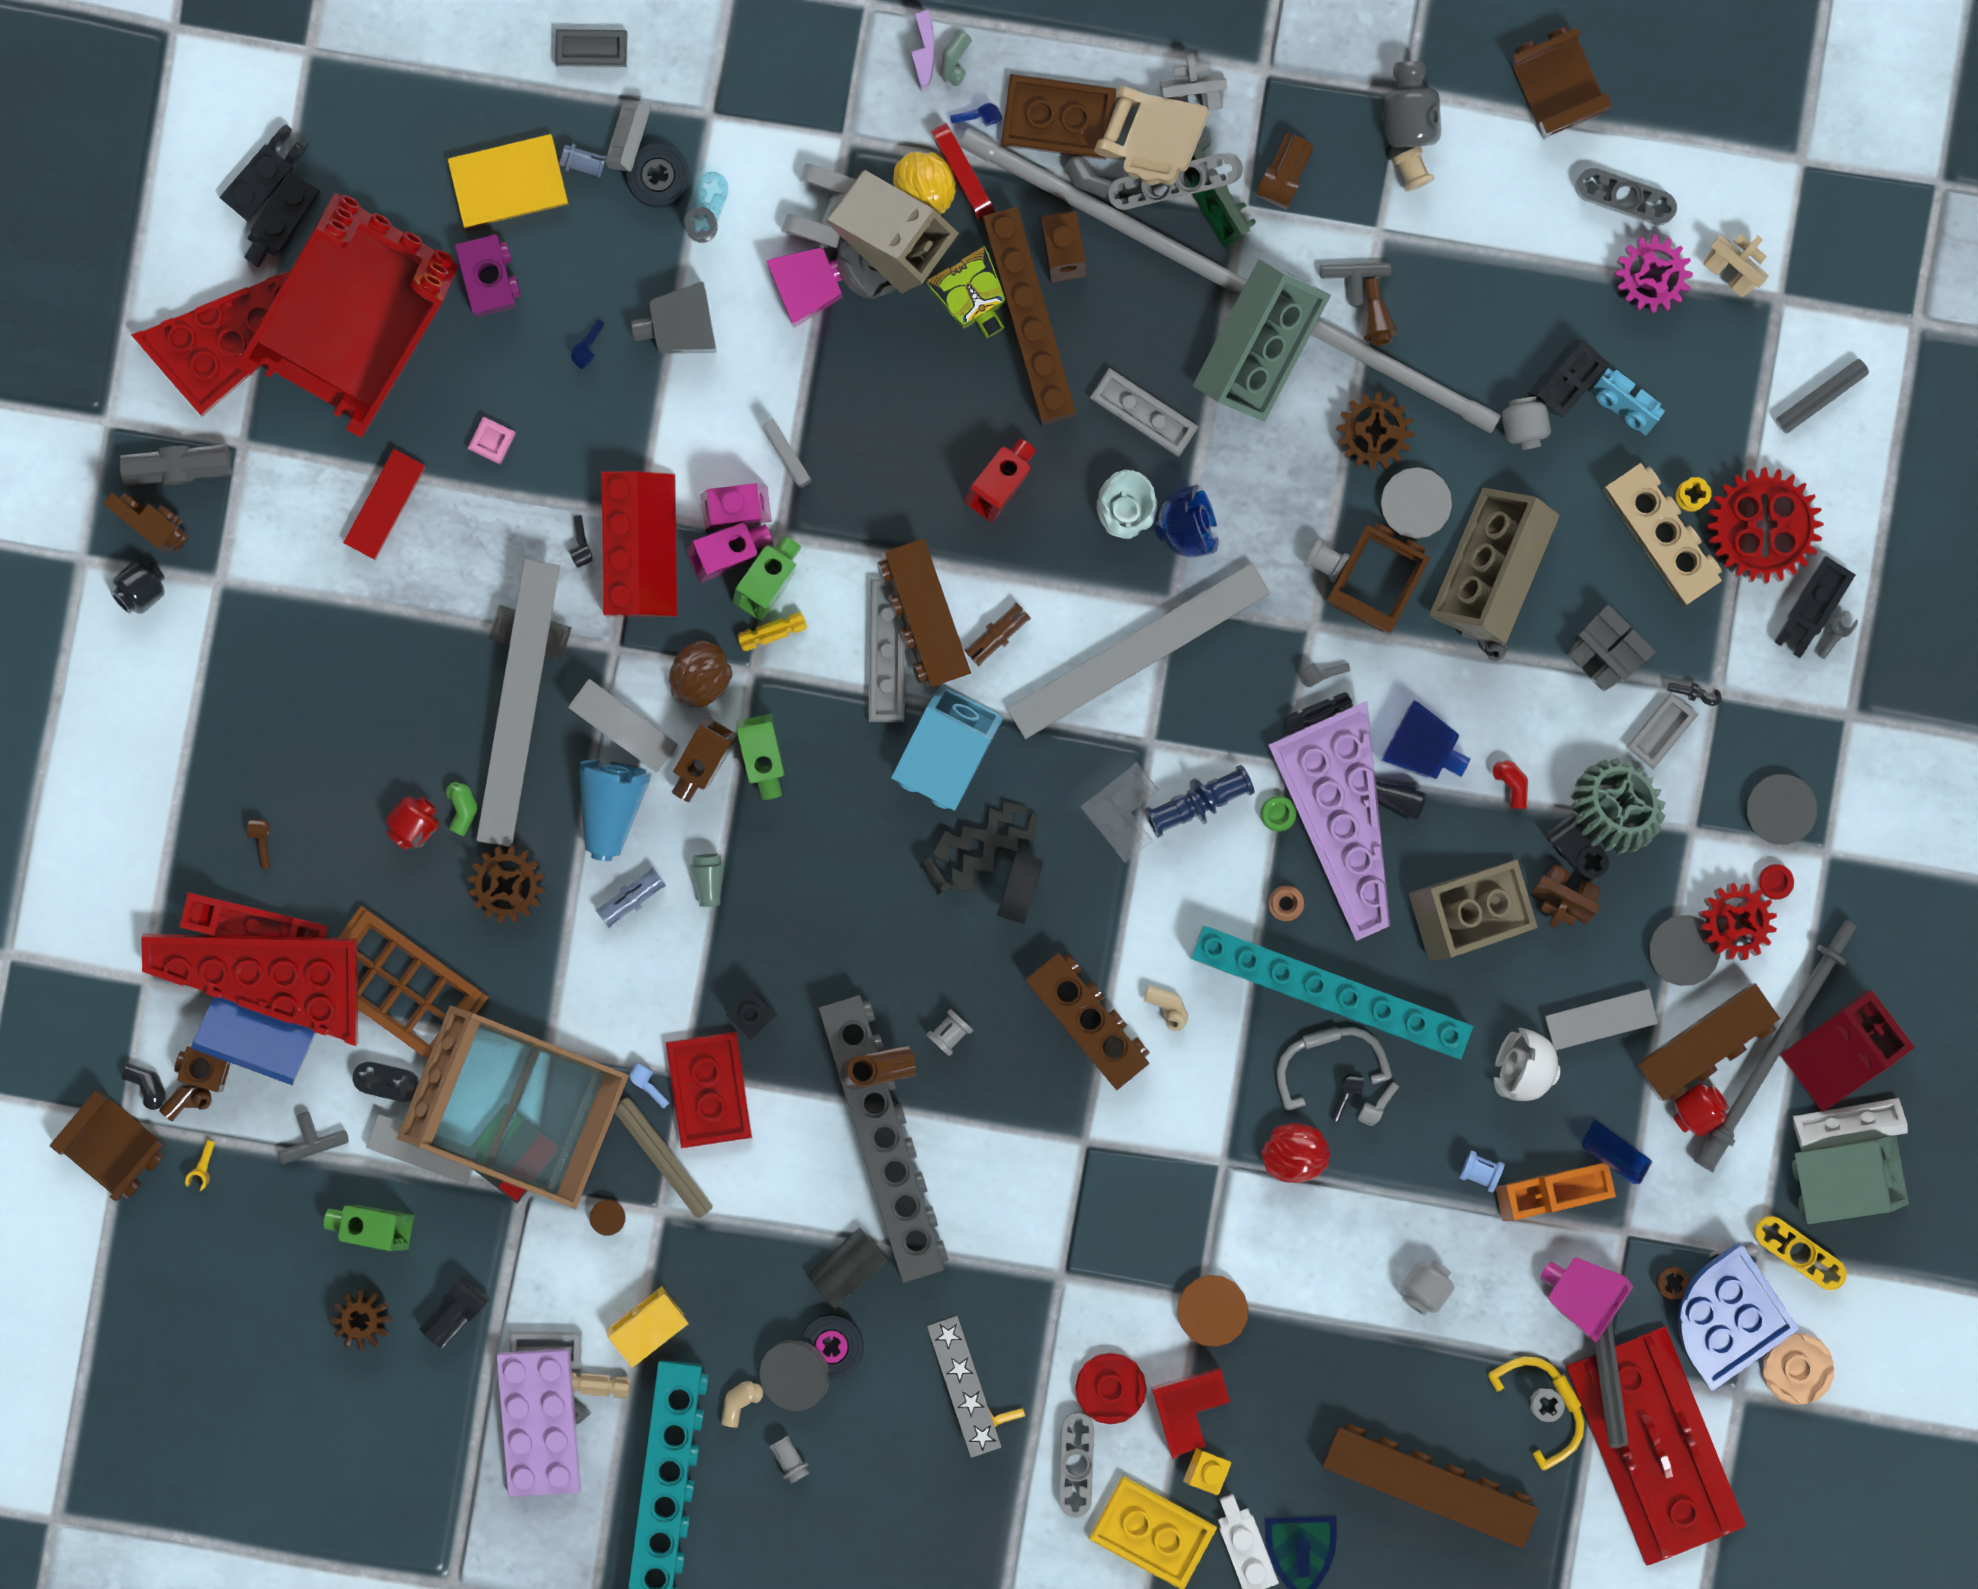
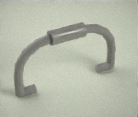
M1336 1025L1303 1035V1039L1290 1045L1284 1052L1276 1071L1278 1088L1284 1108L1292 1110L1306 1105L1303 1097L1291 1100L1286 1084L1285 1071L1288 1061L1297 1051L1305 1047L1310 1049L1341 1039L1340 1036L1353 1035L1363 1038L1375 1051L1382 1073L1370 1076L1372 1083L1376 1084L1389 1080L1392 1077L1386 1054L1379 1040L1367 1030L1353 1026L1338 1028Z

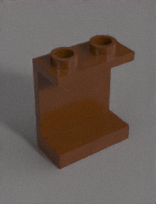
M1567 26L1549 33L1547 35L1549 40L1536 45L1533 40L1515 48L1516 54L1509 61L1543 139L1608 112L1612 107L1607 93H1601L1578 40L1581 35L1579 28L1569 31Z
M97 1090L89 1097L49 1146L59 1155L65 1154L111 1193L109 1197L112 1200L118 1201L123 1196L128 1200L142 1184L137 1179L146 1169L152 1172L164 1158L161 1151L166 1144L103 1091Z

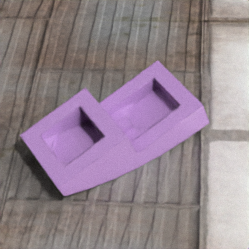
M929 10L915 13V21L923 48L911 52L921 91L929 89L934 68V33Z

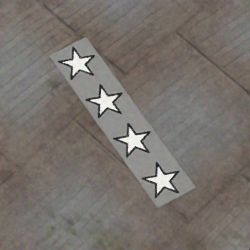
M958 1316L928 1325L927 1328L970 1457L972 1458L1001 1448Z

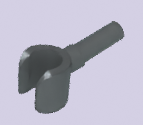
M1846 611L1841 612L1834 620L1833 632L1817 654L1824 660L1842 637L1849 636L1858 625L1857 619L1850 628H1846L1841 624V618L1845 615Z
M1312 663L1299 671L1298 676L1306 687H1312L1331 676L1349 672L1350 666L1349 663H1345L1319 672L1315 663Z

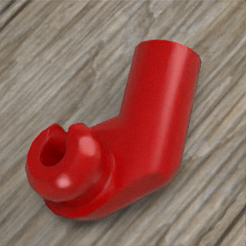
M1510 760L1496 762L1492 768V774L1496 780H1503L1510 788L1509 808L1527 809L1528 777L1515 762Z

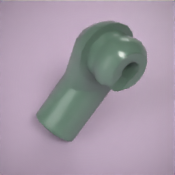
M957 31L943 51L940 75L945 83L949 81L953 86H959L966 74L965 69L957 66L959 59L972 42L971 37L964 31Z

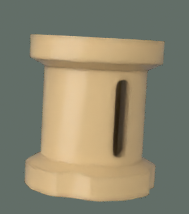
M1421 146L1403 152L1392 159L1393 165H1398L1406 183L1404 186L1405 192L1413 191L1435 180L1433 174L1428 173L1420 155L1423 152Z

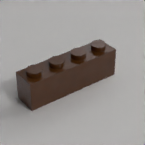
M925 538L880 553L881 561L877 562V568L882 581L889 582L893 594L889 596L891 609L895 616H901L904 624V629H901L900 633L906 649H912L916 663L912 664V668L919 684L924 683L925 689L971 674Z
M1751 983L1635 1064V1067L1658 1100L1664 1101L1668 1098L1670 1102H1673L1688 1091V1088L1685 1086L1695 1078H1698L1701 1082L1718 1070L1715 1064L1725 1057L1732 1061L1747 1050L1744 1044L1756 1036L1760 1041L1776 1030L1774 1023L1781 1018L1757 984Z

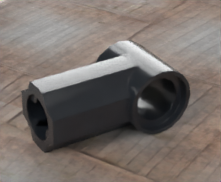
M465 1275L443 1297L444 1301L419 1328L424 1336L440 1349L447 1345L458 1333L459 1329L467 1321L470 1322L490 1301V1298Z

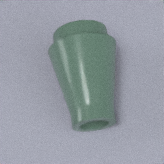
M721 854L692 856L693 864L689 865L698 894L699 906L712 907L721 905L720 895L725 863L721 862Z

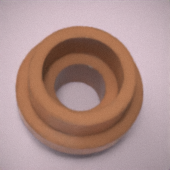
M1281 886L1271 893L1268 907L1276 919L1292 921L1302 913L1304 899L1296 888ZM1285 896L1291 898L1293 902L1292 908L1287 911L1279 906L1280 899Z

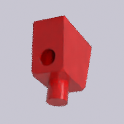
M1021 438L1011 450L1003 446L970 487L964 503L992 524L1027 478L1031 470L1028 462L1036 453V449ZM1001 471L1007 472L1010 476L1004 475Z

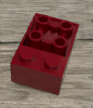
M1864 990L1784 1050L1780 1057L1819 1109L1824 1112L1888 1069L1915 1047L1872 990Z

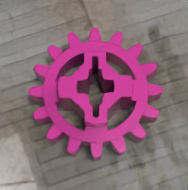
M1653 235L1650 244H1646V241L1641 237L1637 240V249L1631 245L1625 248L1629 256L1628 258L1619 257L1617 263L1623 266V269L1615 271L1614 277L1623 279V282L1616 289L1617 291L1626 290L1628 292L1624 299L1625 303L1633 299L1637 301V311H1640L1644 305L1649 306L1650 314L1656 312L1658 305H1661L1665 312L1669 311V301L1672 300L1674 303L1679 304L1682 301V297L1678 292L1687 293L1691 288L1688 284L1684 283V280L1693 277V272L1685 271L1684 269L1691 260L1690 258H1680L1679 254L1683 250L1682 246L1674 250L1670 248V238H1667L1663 244H1659L1657 235ZM1655 252L1662 253L1671 260L1664 261L1657 258ZM1636 257H1639L1640 269L1638 273L1630 276L1632 263ZM1650 266L1652 267L1653 271H1663L1667 269L1657 279L1658 283H1656L1653 278L1642 279V277L1650 270ZM1677 273L1675 286L1669 293L1667 281L1669 276ZM1643 288L1650 291L1653 298L1644 296L1636 289Z

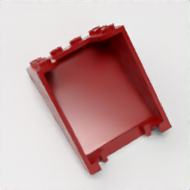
M334 193L243 351L236 367L252 375L257 366H262L267 369L264 375L271 378L274 372L336 407L334 415L340 417L344 413L349 416L348 418L351 421L346 430L362 438L441 306L459 264L455 263L448 253L442 250H433L424 245L417 235L407 231L402 232L393 227L386 217L377 213L371 214L362 209L355 199Z

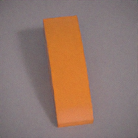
M1608 1162L1499 1185L1495 1188L1503 1221H1515L1616 1197Z

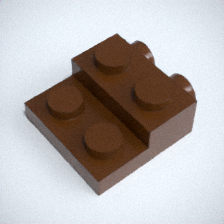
M112 492L103 502L106 507L141 536L166 554H169L172 549L175 552L179 551L190 537L187 532L179 527L183 520L163 505H160L157 509L148 504L145 508L126 493L119 497Z

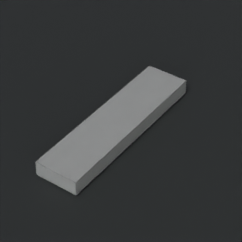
M870 579L869 722L905 723V645L900 630L904 629V624L901 616H895L891 609L889 596L893 594L889 582H883L882 579Z

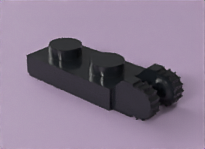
M287 124L278 130L268 145L264 144L219 197L247 222L274 193L287 172H292L294 169L292 166L309 146L306 140L301 139L294 144L285 159L279 156L276 151L290 137L292 129Z
M1824 556L1788 613V620L1778 633L1774 643L1779 646L1786 643L1797 623L1807 630L1794 648L1793 654L1800 658L1815 635L1820 634L1856 574L1829 557Z

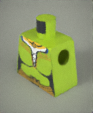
M985 246L926 281V285L931 293L963 329L977 322L987 339L1005 328L995 310L1005 305L1006 299Z

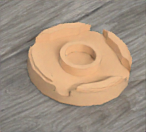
M1794 1333L1765 1354L1762 1361V1375L1767 1388L1778 1399L1795 1405L1807 1404L1819 1400L1829 1390L1834 1379V1362L1830 1350L1819 1339L1805 1333Z

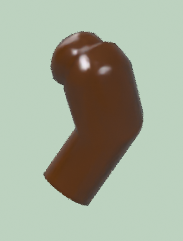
M180 1086L160 1108L159 1112L173 1122L184 1108L207 1109L212 1103L211 1093L209 1090L197 1086Z

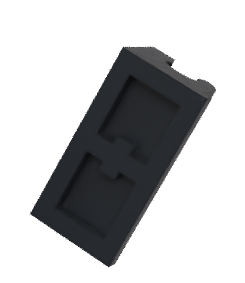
M1573 339L1528 391V394L1531 397H1536L1537 401L1545 403L1550 413L1563 418L1609 363L1584 340Z

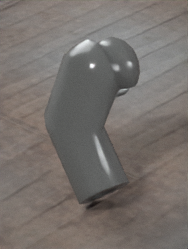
M1075 156L1069 159L1066 169L1073 185L1079 189L1106 198L1111 181L1096 176L1085 158Z

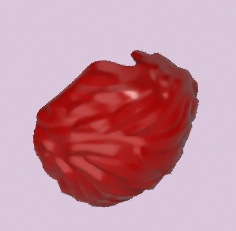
M1291 1123L1277 1126L1271 1132L1270 1140L1264 1144L1262 1149V1158L1266 1171L1274 1178L1286 1183H1302L1316 1178L1327 1168L1330 1158V1147L1318 1129L1301 1123Z

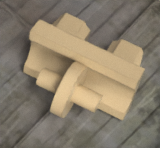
M1740 233L1734 242L1744 250L1741 252L1727 238L1720 234L1710 246L1713 249L1709 252L1703 263L1706 268L1717 276L1728 263L1735 267L1739 273L1728 286L1740 297H1744L1755 286L1760 288L1769 277L1765 271L1748 258L1751 256L1759 264L1767 258L1757 248L1763 241L1759 235L1750 242Z

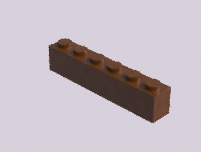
M1018 207L983 216L984 228L1006 299V305L1040 424L1045 426L1076 417L1075 406Z
M1347 1422L1345 1428L1336 1425L1321 1463L1322 1468L1524 1549L1539 1508L1532 1504L1533 1497L1513 1490L1512 1495L1503 1493L1498 1490L1500 1487L1499 1483L1480 1476L1478 1482L1466 1478V1470L1450 1463L1446 1464L1445 1469L1432 1464L1434 1457L1414 1449L1412 1455L1398 1450L1400 1443L1380 1436L1378 1441L1365 1437L1367 1430Z

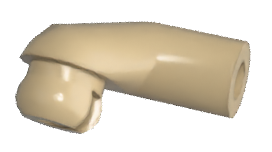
M1152 985L1148 986L1144 1002L1161 1007L1166 1020V1026L1170 1030L1180 1031L1188 1022V1013L1182 998L1176 993Z

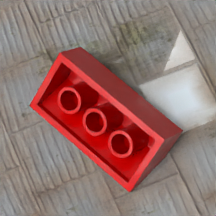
M641 471L601 472L603 615L606 618L678 617L676 475Z

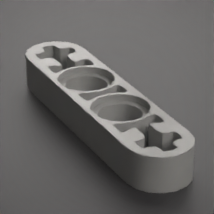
M1230 152L1220 153L1190 162L1189 167L1195 168L1200 174V181L1196 187H1190L1185 183L1183 177L1185 171H1179L1176 182L1172 185H1167V190L1163 195L1155 194L1151 189V185L1145 184L1142 180L1140 182L1139 178L1126 176L1113 181L1108 190V197L1111 204L1121 210L1144 206L1233 184L1240 179L1243 165L1235 154ZM1222 159L1225 164H1231L1232 171L1227 173L1228 179H1226L1225 174L1210 176L1208 169L1222 166ZM1124 185L1126 189L1141 186L1143 192L1129 196L1128 201L1126 198H1120L1119 191L1124 189Z

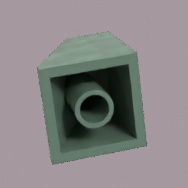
M1896 1135L1795 1153L1796 1160H1793L1792 1169L1796 1181H1800L1802 1195L1799 1196V1208L1802 1216H1806L1807 1224L1888 1213L1909 1205Z

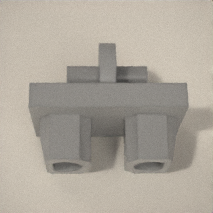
M1194 54L1186 55L1187 65L1173 67L1175 77L1188 76L1187 78L1160 81L1163 98L1189 103L1188 95L1201 93L1202 105L1206 106L1208 110L1223 108V90H1227L1224 73L1197 76V74L1210 73L1209 62L1195 64Z

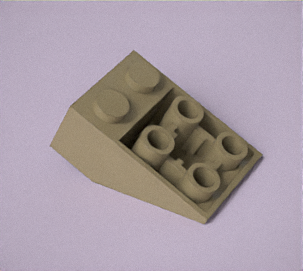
M866 170L860 173L826 219V222L901 294L923 284L959 234L933 208Z

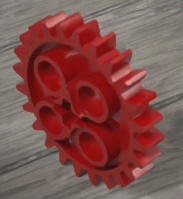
M1763 467L1758 478H1756L1751 469L1747 470L1745 482L1738 475L1734 476L1733 483L1735 488L1733 489L1731 486L1724 484L1721 489L1726 497L1715 496L1712 499L1719 506V509H1711L1707 512L1708 515L1716 518V522L1706 525V529L1716 531V536L1708 540V544L1719 543L1720 546L1714 553V557L1725 554L1727 559L1724 562L1723 568L1725 569L1733 564L1736 565L1735 577H1739L1744 571H1747L1748 582L1750 583L1755 580L1757 574H1761L1763 584L1769 583L1771 574L1774 575L1778 582L1783 581V570H1786L1791 576L1796 575L1797 571L1794 564L1797 563L1802 567H1806L1808 562L1803 555H1816L1817 551L1810 544L1811 542L1822 541V537L1815 534L1814 529L1824 526V523L1815 521L1813 517L1821 512L1822 509L1817 507L1811 508L1809 505L1815 499V494L1806 497L1802 494L1807 486L1806 483L1798 487L1793 486L1794 474L1786 478L1785 481L1781 480V469H1777L1773 476L1769 477L1767 468ZM1762 494L1767 496L1766 522L1773 525V528L1766 533L1768 557L1766 558L1762 556L1764 531L1761 528H1757L1756 523L1763 520ZM1782 498L1789 502L1791 511L1788 517H1780L1775 513L1773 506L1776 499ZM1741 499H1748L1753 502L1755 506L1753 517L1747 518L1739 513L1738 503ZM1746 534L1754 538L1756 548L1753 553H1745L1740 549L1738 542L1741 535ZM1777 534H1785L1790 538L1792 545L1789 552L1783 553L1776 549L1774 540Z

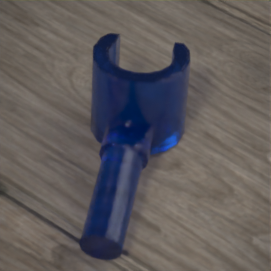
M986 103L970 112L950 115L951 124L976 120L981 117L985 127L1000 122L1002 115L996 105Z
M597 319L586 338L572 350L571 359L580 369L585 368L595 358V355L588 348L593 344L605 325L599 319Z

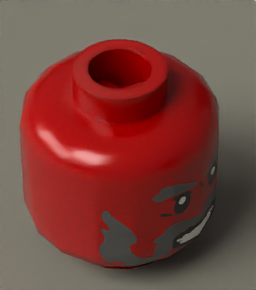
M410 796L403 798L386 817L387 835L405 850H408L410 847L415 849L421 848L439 828V822L435 816L437 808L423 796L418 800Z

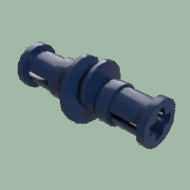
M1239 765L1236 766V771L1219 779L1210 780L1204 786L1198 779L1194 778L1190 780V790L1186 791V794L1171 798V801L1154 809L1148 807L1144 809L1153 833L1159 838L1163 836L1164 831L1181 823L1190 822L1194 817H1197L1204 825L1207 823V811L1215 814L1217 813L1216 807H1222L1228 804L1229 801L1246 793L1250 796L1255 793L1246 769Z

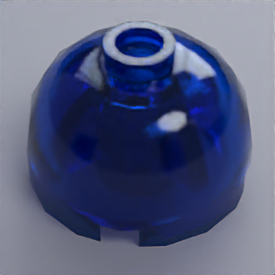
M1197 484L1184 487L1169 495L1162 503L1159 511V520L1155 522L1158 539L1161 542L1165 541L1170 550L1176 554L1187 558L1214 554L1218 550L1219 537L1212 538L1211 526L1216 527L1217 522L1211 502L1204 490L1197 492L1199 487Z

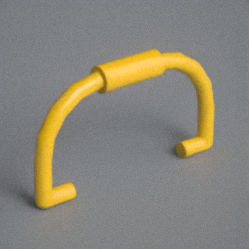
M1523 1356L1508 1361L1489 1372L1488 1378L1496 1392L1504 1389L1499 1379L1500 1376L1524 1365L1537 1366L1547 1371L1554 1379L1552 1383L1564 1400L1568 1411L1573 1413L1576 1422L1575 1434L1570 1444L1561 1452L1545 1460L1540 1450L1532 1453L1540 1469L1545 1471L1565 1460L1577 1450L1584 1435V1418L1580 1409L1582 1405L1564 1374L1561 1375L1551 1363L1539 1357Z

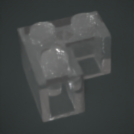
M1137 762L1080 807L1124 864L1154 841L1131 813L1159 791Z

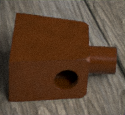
M1072 210L1039 216L1051 283L1086 277L1085 256L1077 212Z
M710 717L700 723L673 770L680 777L671 792L678 798L690 802L698 788L706 789L713 781L737 741L738 734ZM696 759L703 763V771L695 767L694 762Z

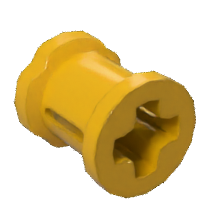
M1692 477L1681 483L1675 493V500L1678 506L1688 512L1700 510L1711 498V488L1704 479L1699 477ZM1695 486L1696 493L1702 494V498L1691 503V498L1685 495V491Z

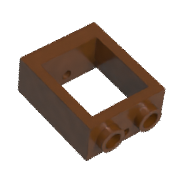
M1375 523L1374 527L1369 525L1364 527L1325 603L1389 636L1431 557L1424 554L1426 548L1409 539L1404 544L1392 538L1394 531L1379 523ZM1368 540L1415 563L1389 616L1342 592Z

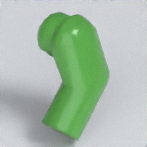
M453 782L447 787L446 796L452 800L456 814L448 829L464 837L477 812V803L471 789L466 784Z

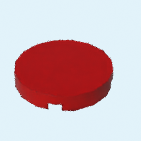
M1113 1352L1098 1354L1085 1362L1077 1375L1075 1385L1078 1404L1085 1414L1096 1422L1110 1425L1125 1422L1134 1416L1143 1405L1147 1390L1144 1374L1137 1363L1126 1355Z

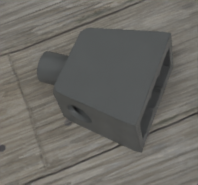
M699 282L650 300L651 317L631 320L634 341L655 338L657 350L661 354L717 352L704 282Z

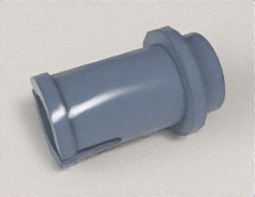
M572 144V147L565 145L559 166L566 167L565 171L569 172V169H573L600 178L606 156L578 149L576 144Z

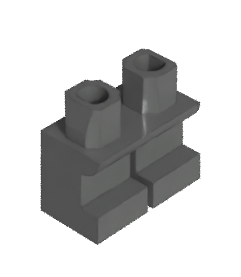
M1609 604L1605 605L1575 637L1578 641L1567 654L1579 668H1582L1593 656L1603 665L1590 678L1603 692L1614 686L1618 681L1620 683L1624 682L1635 670L1656 653L1634 629L1629 631L1608 651V648L1631 627Z

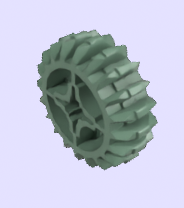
M1618 758L1612 759L1610 762L1604 759L1596 765L1588 767L1584 774L1576 780L1574 784L1576 788L1570 796L1575 802L1572 803L1570 810L1579 814L1575 818L1574 823L1583 824L1582 835L1590 834L1593 837L1592 845L1602 842L1605 852L1611 851L1614 848L1617 854L1624 853L1627 850L1632 853L1643 846H1647L1652 841V838L1660 832L1662 828L1660 824L1666 817L1661 810L1664 809L1666 802L1657 799L1662 789L1653 788L1651 784L1654 777L1646 779L1643 776L1644 767L1634 770L1631 761L1621 764ZM1599 785H1612L1613 789L1607 788L1603 790L1599 788ZM1633 822L1637 824V827H1623V823L1629 824Z

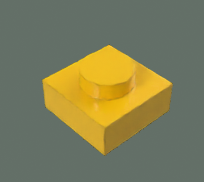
M1196 1448L1183 1482L1219 1495L1232 1462Z

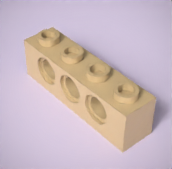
M1640 463L1607 485L1602 491L1675 598L1684 607L1720 583L1722 580L1718 574L1722 571L1715 559L1710 554L1705 557L1698 545L1701 543V539L1690 525L1685 528L1678 517L1681 511L1671 496L1666 498L1657 487L1661 482L1650 466L1644 468ZM1645 494L1652 499L1653 509L1650 513H1642L1637 509L1635 500L1638 495ZM1659 524H1667L1672 528L1674 535L1671 542L1664 543L1657 538L1656 528ZM1680 553H1686L1692 557L1694 566L1690 572H1683L1678 569L1676 558Z

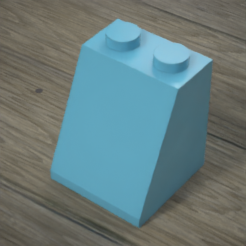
M941 684L928 704L891 778L898 781V784L905 790L919 792L929 797L930 801L936 806L944 809L950 808L955 811L1004 716Z

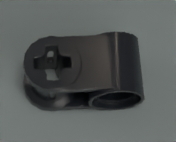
M1571 813L1546 833L1545 837L1578 876L1588 881L1596 880L1608 870L1609 858L1599 844L1592 845L1593 837L1590 834L1582 835L1584 826L1583 824L1574 823L1577 816ZM1585 855L1589 858L1595 856L1599 858L1600 862L1596 865L1599 869L1598 872L1594 869L1589 871L1584 869L1583 866L1587 862L1584 858Z

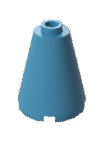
M584 760L580 762L579 775L585 850L591 852V858L612 861L613 856L621 854L650 783L651 773H646L647 770L621 762L611 761L610 765L599 767L600 760Z

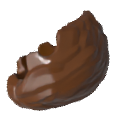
M698 641L686 646L678 653L670 668L668 682L671 694L679 703L688 707L701 708L713 703L724 694L733 674L731 666L726 661L727 657L723 649L708 641Z

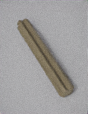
M626 1097L617 1104L615 1114L696 1218L703 1217L713 1208V1204L631 1098Z

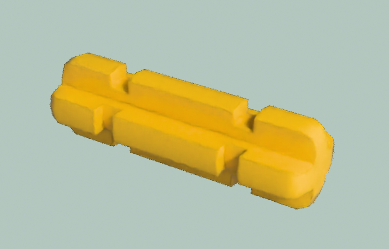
M796 612L788 615V618L785 620L779 618L757 626L754 631L749 629L740 632L738 640L741 649L749 651L757 648V644L761 643L763 646L788 637V633L793 632L796 634L807 629V624L802 612Z

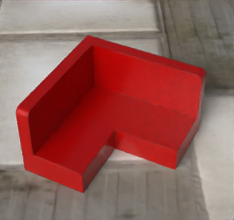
M1220 1367L1151 1387L1171 1458L1174 1459L1179 1457L1178 1455L1205 1447L1196 1412L1230 1403Z

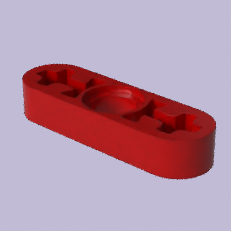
M945 122L930 130L938 149L946 163L950 166L954 178L977 219L981 221L983 216L995 213L988 196L948 124Z

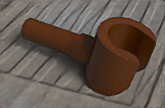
M252 818L248 822L247 837L258 839L261 869L270 868L267 848L270 825L264 819Z

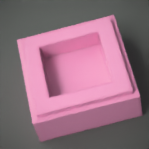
M483 417L468 449L501 465L516 432Z

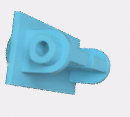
M1608 368L1589 393L1597 398V401L1603 407L1614 411L1631 428L1640 431L1646 436L1665 412L1660 407L1662 403L1658 402L1643 389L1634 398L1629 393L1636 384L1617 369L1612 371Z

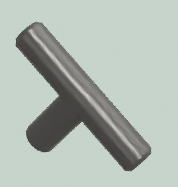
M1389 262L1320 265L1319 275L1321 279L1348 278L1349 305L1358 307L1364 304L1363 277H1389L1391 275V264Z
M303 1112L298 1114L296 1118L304 1143L280 1150L278 1157L280 1163L286 1164L347 1144L349 1137L346 1130H341L318 1138L310 1112Z

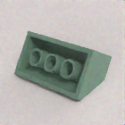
M1258 259L1193 387L1218 403L1265 422L1331 295L1279 267Z

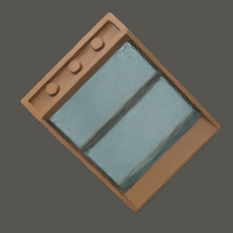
M449 1006L396 1139L576 1209L629 1075L474 1013Z

